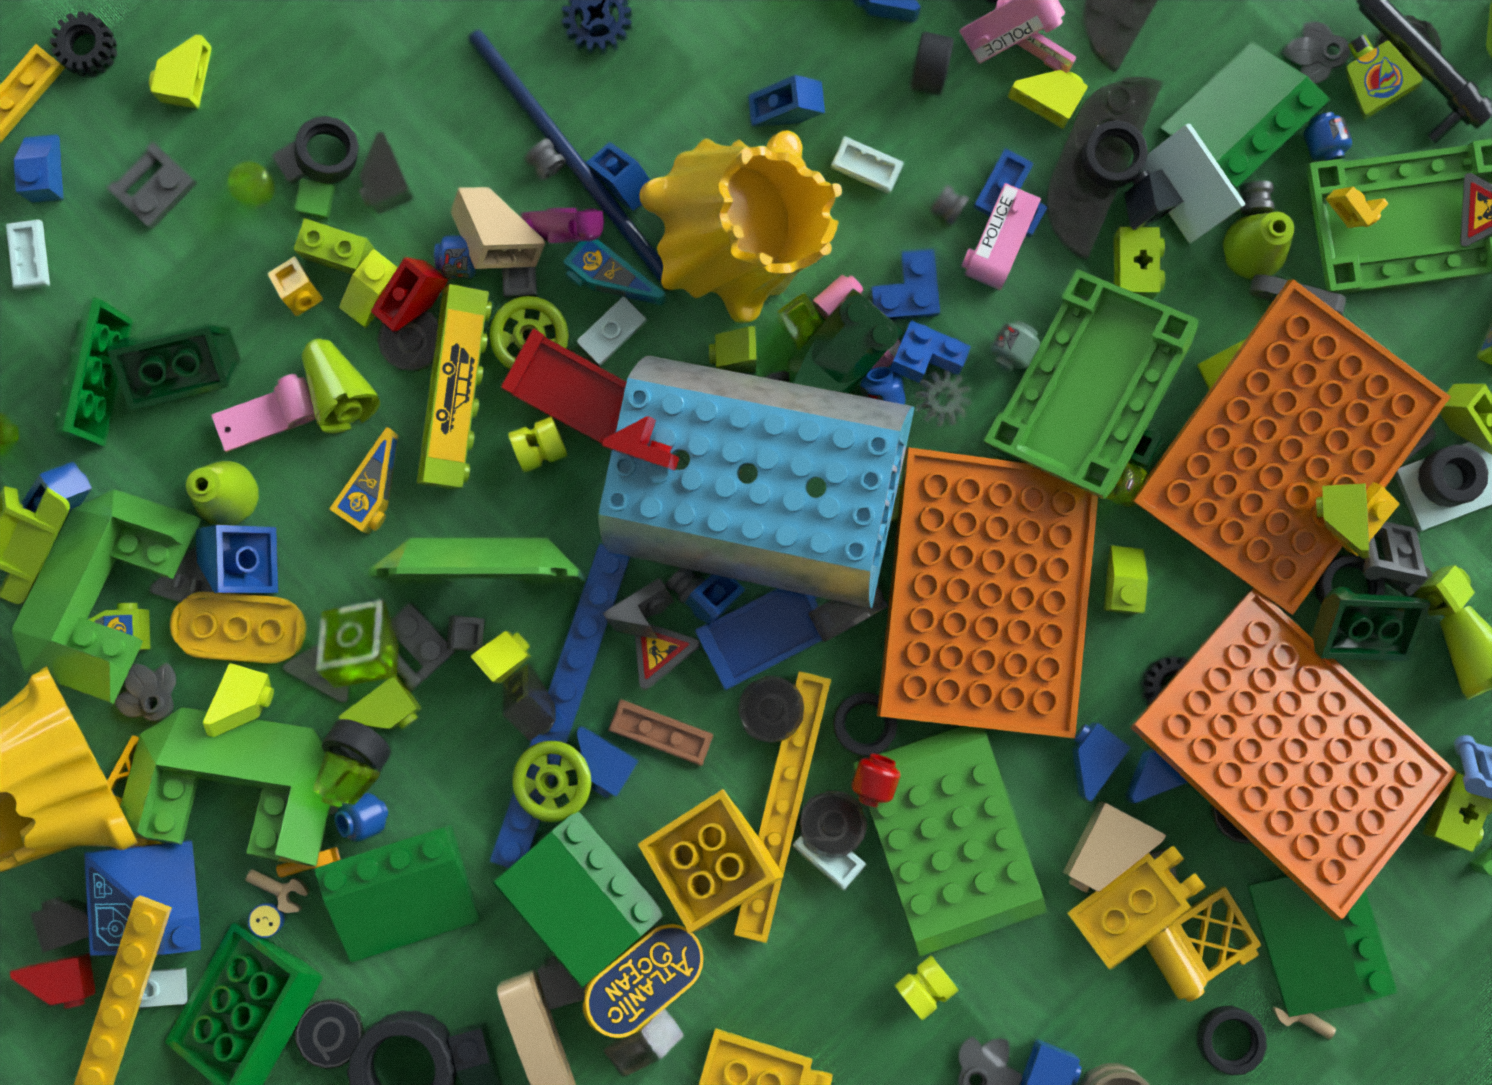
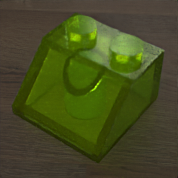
M383 599L321 612L316 671L334 688L397 677L399 647L388 608Z

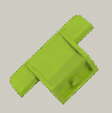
M4 486L0 493V569L8 572L0 588V597L15 604H21L27 599L70 510L68 500L48 487L35 513L23 509V504L19 503L18 489Z

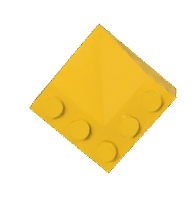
M724 789L638 843L640 850L689 934L703 929L784 877L766 846Z

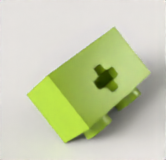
M305 218L294 246V250L302 259L351 275L369 253L375 249L367 238Z
M1120 227L1113 235L1114 285L1151 300L1160 293V290L1164 289L1165 272L1160 270V258L1164 256L1165 240L1160 238V227H1141L1133 230L1132 227ZM1137 258H1139L1140 264L1146 265L1143 269H1140L1139 263H1134Z
M1456 773L1434 801L1422 834L1455 848L1473 852L1474 848L1483 839L1484 830L1482 827L1486 816L1492 812V799L1467 792L1463 782L1465 775ZM1460 808L1462 811L1466 812L1465 817L1462 814H1459Z

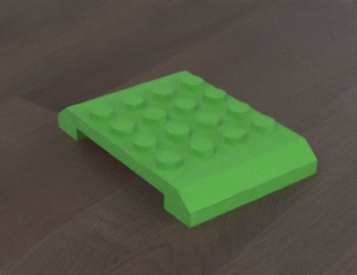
M1492 139L1473 141L1465 146L1343 162V159L1313 162L1306 166L1326 291L1341 295L1492 274V233L1466 247L1460 244L1464 176L1467 173H1472L1492 185ZM1354 186L1355 189L1365 196L1366 201L1385 198L1388 205L1380 212V219L1369 227L1347 228L1327 202L1326 198L1333 190Z
M1077 269L1061 297L1063 304L1041 342L1038 351L1028 366L1003 414L998 413L984 439V443L993 449L1105 500L1115 488L1191 346L1199 321L1193 316Z
M958 726L879 753V755L886 756L896 762L895 767L900 771L901 777L895 795L890 802L879 803L878 807H868L919 956L1047 912L1038 880L984 728ZM859 761L853 762L855 771Z

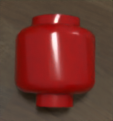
M870 754V757L859 761L851 787L859 795L858 800L861 803L871 807H878L879 803H888L893 799L901 777L900 771L895 767L896 762L883 755Z

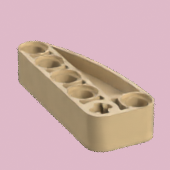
M531 970L502 981L497 986L498 998L530 1085H576L536 971Z

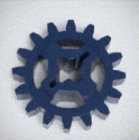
M568 0L570 6L562 7L563 15L566 17L562 19L564 29H568L566 32L568 40L576 38L575 44L577 49L587 45L589 54H592L595 48H600V52L603 55L606 53V46L608 45L617 50L616 40L620 39L626 42L627 34L624 30H632V22L629 20L632 17L631 7H626L628 0ZM614 7L619 14L618 22L611 16ZM577 14L580 15V19L583 20L581 22L580 29L576 24Z

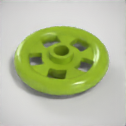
M523 296L510 300L497 311L490 326V344L495 356L505 367L511 369L516 358L506 348L514 342L521 350L526 342L523 339V333L533 328L543 333L546 337L544 326L554 325L556 338L550 340L567 349L569 331L564 316L555 305L539 297ZM533 309L540 311L539 320L525 319V310ZM509 318L518 322L514 327L513 334L503 331Z
M543 741L529 747L518 759L512 777L513 791L520 806L532 817L546 822H560L570 815L579 812L585 805L591 790V774L584 757L575 748L560 741ZM548 755L562 756L561 766L556 764L548 765ZM531 764L540 767L535 780L526 776ZM567 771H576L577 785H569ZM550 775L556 776L558 780L556 787H552L548 783ZM535 788L545 797V800L540 805L530 796ZM566 793L570 802L558 808L554 798Z

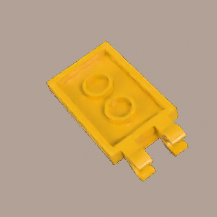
M1174 846L1167 849L1155 860L1150 853H1147L1099 892L1095 891L1068 912V915L1108 969H1113L1193 909L1186 900L1206 887L1195 873L1181 884L1176 880L1169 869L1181 863L1184 858Z
M716 1028L699 1085H831L833 1074L810 1069L812 1058Z

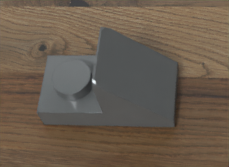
M658 578L605 611L603 615L615 632L657 639L658 637L647 621V618L662 613L674 600L662 580Z

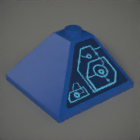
M192 840L183 841L182 845L160 843L134 846L126 850L107 849L84 852L90 955L117 954L134 899L139 895L172 907L157 955L201 950Z

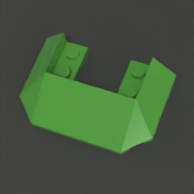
M115 489L71 509L11 629L24 671L33 675L47 666L55 683L114 704L143 640L87 620L115 561L173 579L201 518Z
M409 538L371 567L368 572V577L386 583H454V579H514L519 583H586L587 576L548 538Z
M181 707L140 734L120 805L135 838L182 845L199 779L262 789L246 854L248 856L313 867L317 866L339 773V766L333 763L322 749L323 742L313 728L254 719L216 737L207 736L203 725V720L208 711Z

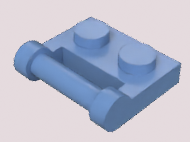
M1469 735L1457 737L1454 741L1456 753L1461 756L1465 772L1463 778L1465 790L1471 794L1492 799V747L1475 743L1473 737ZM1476 760H1477L1478 763H1479V767H1480L1481 773L1479 772V769H1478V765H1477Z

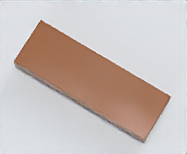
M622 699L618 703L608 730L701 766L714 736L712 733Z

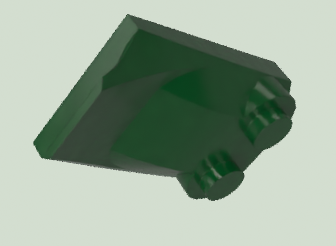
M852 288L787 363L789 383L850 394L886 351L894 346L903 331L867 298Z
M211 324L141 339L125 337L115 345L108 346V354L129 411L229 387L231 375L241 362L230 327Z
M1346 587L1335 588L1325 596L1312 634L1314 651L1321 659L1410 661L1431 602L1425 598L1354 594Z

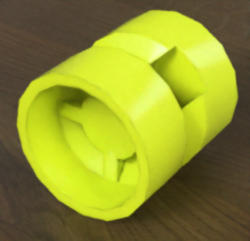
M552 416L535 422L534 428L531 430L525 426L508 433L524 473L541 467L543 460H548L552 463L568 456Z
M932 955L917 966L916 975L908 973L895 984L897 990L922 1021L937 1009V1001L946 1002L959 991Z

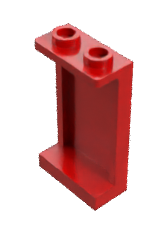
M533 328L506 376L501 390L602 444L604 438L616 433L627 382L551 341L543 333Z

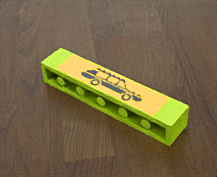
M452 284L446 286L442 291L416 484L456 490L463 488V483L468 482L470 464L466 463L467 451H471L474 444V431H470L472 418H476L479 407V400L475 398L476 385L480 386L483 377V367L479 366L480 353H484L487 346V334H484L483 330L484 323L489 320L492 303L487 301L488 291Z

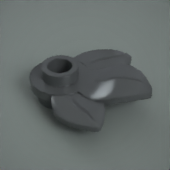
M1307 22L1303 24V37L1294 39L1287 44L1282 51V55L1296 65L1302 66L1300 72L1308 76L1315 84H1319L1328 78L1333 68L1342 66L1348 60L1350 49L1347 46L1348 42L1341 36L1333 35L1327 25L1320 22ZM1335 46L1339 49V53L1333 56L1329 55L1327 49Z
M164 663L153 672L144 665L132 664L125 679L127 691L118 695L115 700L118 710L130 718L143 716L145 719L153 722L161 721L169 716L174 707L171 693L176 685V674L173 668L168 663ZM157 699V706L154 709H152V705L154 701Z
M968 1037L961 1045L958 1054L962 1067L958 1077L959 1085H971L969 1078L973 1074L981 1076V1081L978 1085H1018L1023 1078L1022 1075L1006 1066L1010 1053L1009 1041L997 1038L987 1041L981 1046L974 1037Z

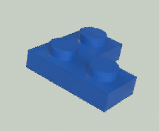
M1005 148L973 208L990 217L1004 184L1006 183L1020 189L1034 163ZM1039 202L1025 236L1031 238L1047 206Z
M934 249L902 251L903 284L872 286V304L891 320L939 316L940 305Z
M911 320L889 370L918 383L921 382L928 363L959 375L971 346Z

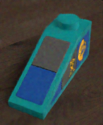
M598 239L590 242L580 241L563 261L565 270L568 271L565 276L578 287L584 284L593 291L624 296L625 298L657 305H663L666 301L665 293Z

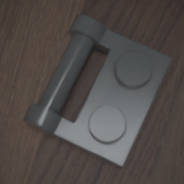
M153 141L145 147L147 151L117 182L112 181L106 187L151 230L197 184ZM157 160L163 164L132 197L126 193Z
M1385 522L1374 535L1381 539L1385 560L1378 558L1375 538L1373 537L1369 542L1370 558H1364V576L1370 580L1384 577L1421 585L1426 579L1427 574L1416 528Z
M409 603L366 642L372 651L377 650L406 682L404 686L410 692L416 690L457 652L455 649H446L447 641L412 603ZM392 635L423 666L417 673L411 669L386 641Z

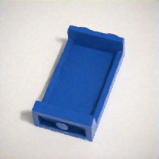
M777 588L715 620L710 626L705 624L697 628L695 632L724 689L727 690L832 636L833 633L830 628L834 627L835 624L827 609L820 610L815 600L818 597Z

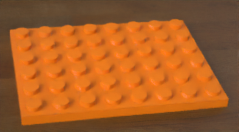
M1294 279L1286 282L1131 501L1246 584L1269 598L1285 612L1293 615L1342 548V545L1331 535L1332 532L1325 527L1324 517H1317L1316 497H1323L1322 486L1366 484L1367 490L1372 482H1375L1385 488L1451 396Z
M906 448L877 716L1075 738L1098 496L1026 463Z
M1254 588L1248 591L1130 726L1137 735L1335 921L1342 920L1457 773L1335 659H1321L1314 651V640L1276 604Z

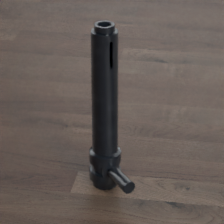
M1356 0V3L1359 5L1358 10L1447 100L1446 105L1452 112L1427 134L1433 143L1436 144L1460 121H1463L1467 126L1471 124L1477 129L1492 116V100L1488 96L1483 97L1478 92L1480 88L1472 80L1467 81L1389 0Z

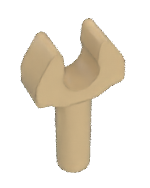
M251 869L245 881L275 895L278 899L277 909L284 913L302 910L300 905L290 901L289 894L291 891H295L303 896L310 894L306 884L298 878H293L290 882L282 884Z
M1273 1007L1277 1019L1286 1026H1291L1292 1023L1299 1021L1329 1040L1336 1032L1335 1027L1312 1013L1289 1017L1283 1010Z

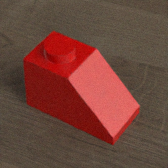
M404 257L371 309V312L392 331H398L432 307L448 279L427 261Z
M89 953L23 966L10 971V978L50 1006L63 1003L64 1009L77 1007L85 1004L84 998L96 993Z

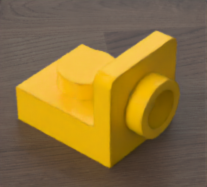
M1354 186L1333 190L1326 198L1347 228L1369 227L1380 219V212L1388 205L1385 198L1366 201L1365 196L1355 189Z
M296 256L267 273L280 298L295 316L301 315L323 300V297L312 284Z

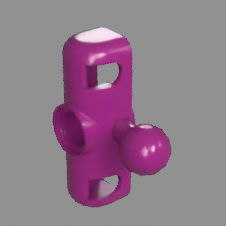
M549 208L546 211L521 212V218L548 243L590 242L596 240L601 235L605 223L603 211L593 208L584 211H576V208Z

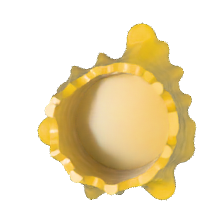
M789 130L773 135L766 147L757 146L752 148L744 144L740 139L733 142L731 146L719 145L707 138L702 140L693 150L680 153L675 158L673 167L666 176L654 178L646 182L640 190V202L647 211L659 216L665 225L664 235L657 246L658 254L663 262L661 284L668 290L684 289L694 298H700L709 292L717 293L722 298L728 313L735 322L749 323L754 321L760 315L763 304L769 295H780L783 293L798 272L816 263L823 256L830 254L832 247L829 242L833 239L839 223L838 220L832 219L830 210L835 202V198L839 197L842 193L841 186L837 183L830 184L825 181L820 172L807 168L805 161L802 159V142L794 132Z
M47 666L33 674L28 684L7 704L0 708V872L76 846H103L126 850L138 843Z

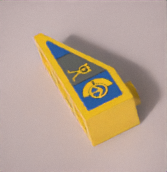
M388 427L382 432L329 508L366 534H370L372 530L377 531L387 516L384 512L387 510L399 436Z

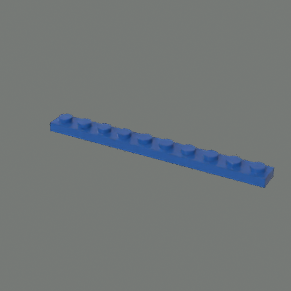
M599 543L529 747L543 741H560L566 744L568 742L608 625V621L603 613L614 606L631 558L611 553L603 544ZM549 754L548 765H560L562 756ZM531 764L526 776L535 780L540 767ZM550 775L548 778V783L551 786L556 777L554 775ZM536 788L530 794L531 798L539 805L545 800V797ZM514 793L490 862L508 868L531 850L541 821L524 811Z

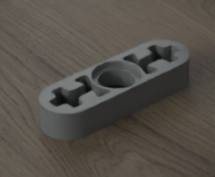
M1254 275L1249 293L1254 297L1273 302L1288 280L1269 275ZM1300 284L1343 316L1346 297Z

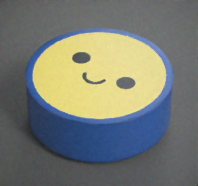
M263 903L256 906L250 912L248 926L254 935L260 938H269L280 932L283 928L285 917L284 913L277 909L278 905Z

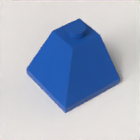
M214 525L196 530L197 564L214 593H278L276 527Z

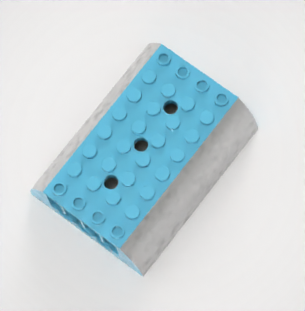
M646 356L636 364L627 378L616 432L646 416H650L656 422L648 446H650L653 440L671 446L670 453L673 455L678 451H686L690 456V462L685 469L673 471L612 450L598 513L602 542L609 552L872 608L915 407L670 359ZM747 464H753L758 471L756 480L750 484H744L739 477L741 468ZM814 478H821L826 483L825 493L818 498L811 497L807 491L808 483Z

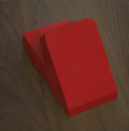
M646 416L604 438L602 446L673 471L676 470L680 459L670 453L671 446L653 440L650 446H648L656 422L650 416Z

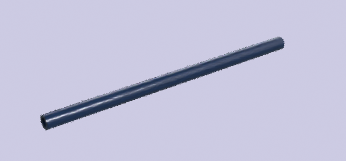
M481 29L474 31L468 37L470 43L544 137L550 139L556 152L564 157L567 166L661 284L663 272L661 257Z

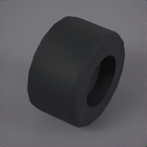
M922 32L910 83L911 90L937 96L942 94L954 43L952 37Z
M1451 445L1432 452L1424 459L1419 468L1418 481L1421 491L1430 501L1439 506L1454 507L1472 502L1479 497L1488 484L1489 472L1485 460L1477 451L1468 446ZM1447 464H1455L1462 472L1463 483L1457 489L1449 487L1444 480L1443 469Z

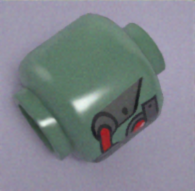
M1015 320L1014 323L1004 324L990 347L991 352L997 358L995 363L1009 372H1012L1014 368H1027L1040 347L1039 339L1036 337L1038 332L1019 320Z

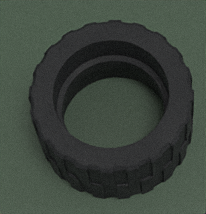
M417 1010L397 1011L395 1014L383 1017L356 1042V1046L350 1054L349 1067L347 1068L349 1085H382L375 1073L374 1055L382 1042L396 1035L414 1038L429 1050L435 1064V1077L431 1085H454L457 1072L448 1041V1036L450 1035L448 1027L443 1022L441 1023L435 1019V1016L421 1013V1011Z

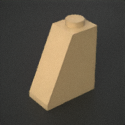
M489 187L458 188L450 212L460 235L467 243L469 256L475 269L536 267L545 245L543 238Z
M1099 801L1063 873L1071 877L1069 884L1087 893L1089 887L1099 892L1163 842L1166 835L1113 806Z

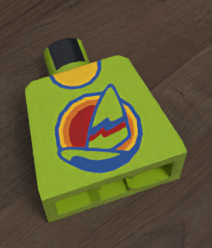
M1363 34L1347 45L1356 60L1346 66L1345 73L1364 120L1421 87L1423 78L1391 42L1386 41L1373 48L1366 35Z

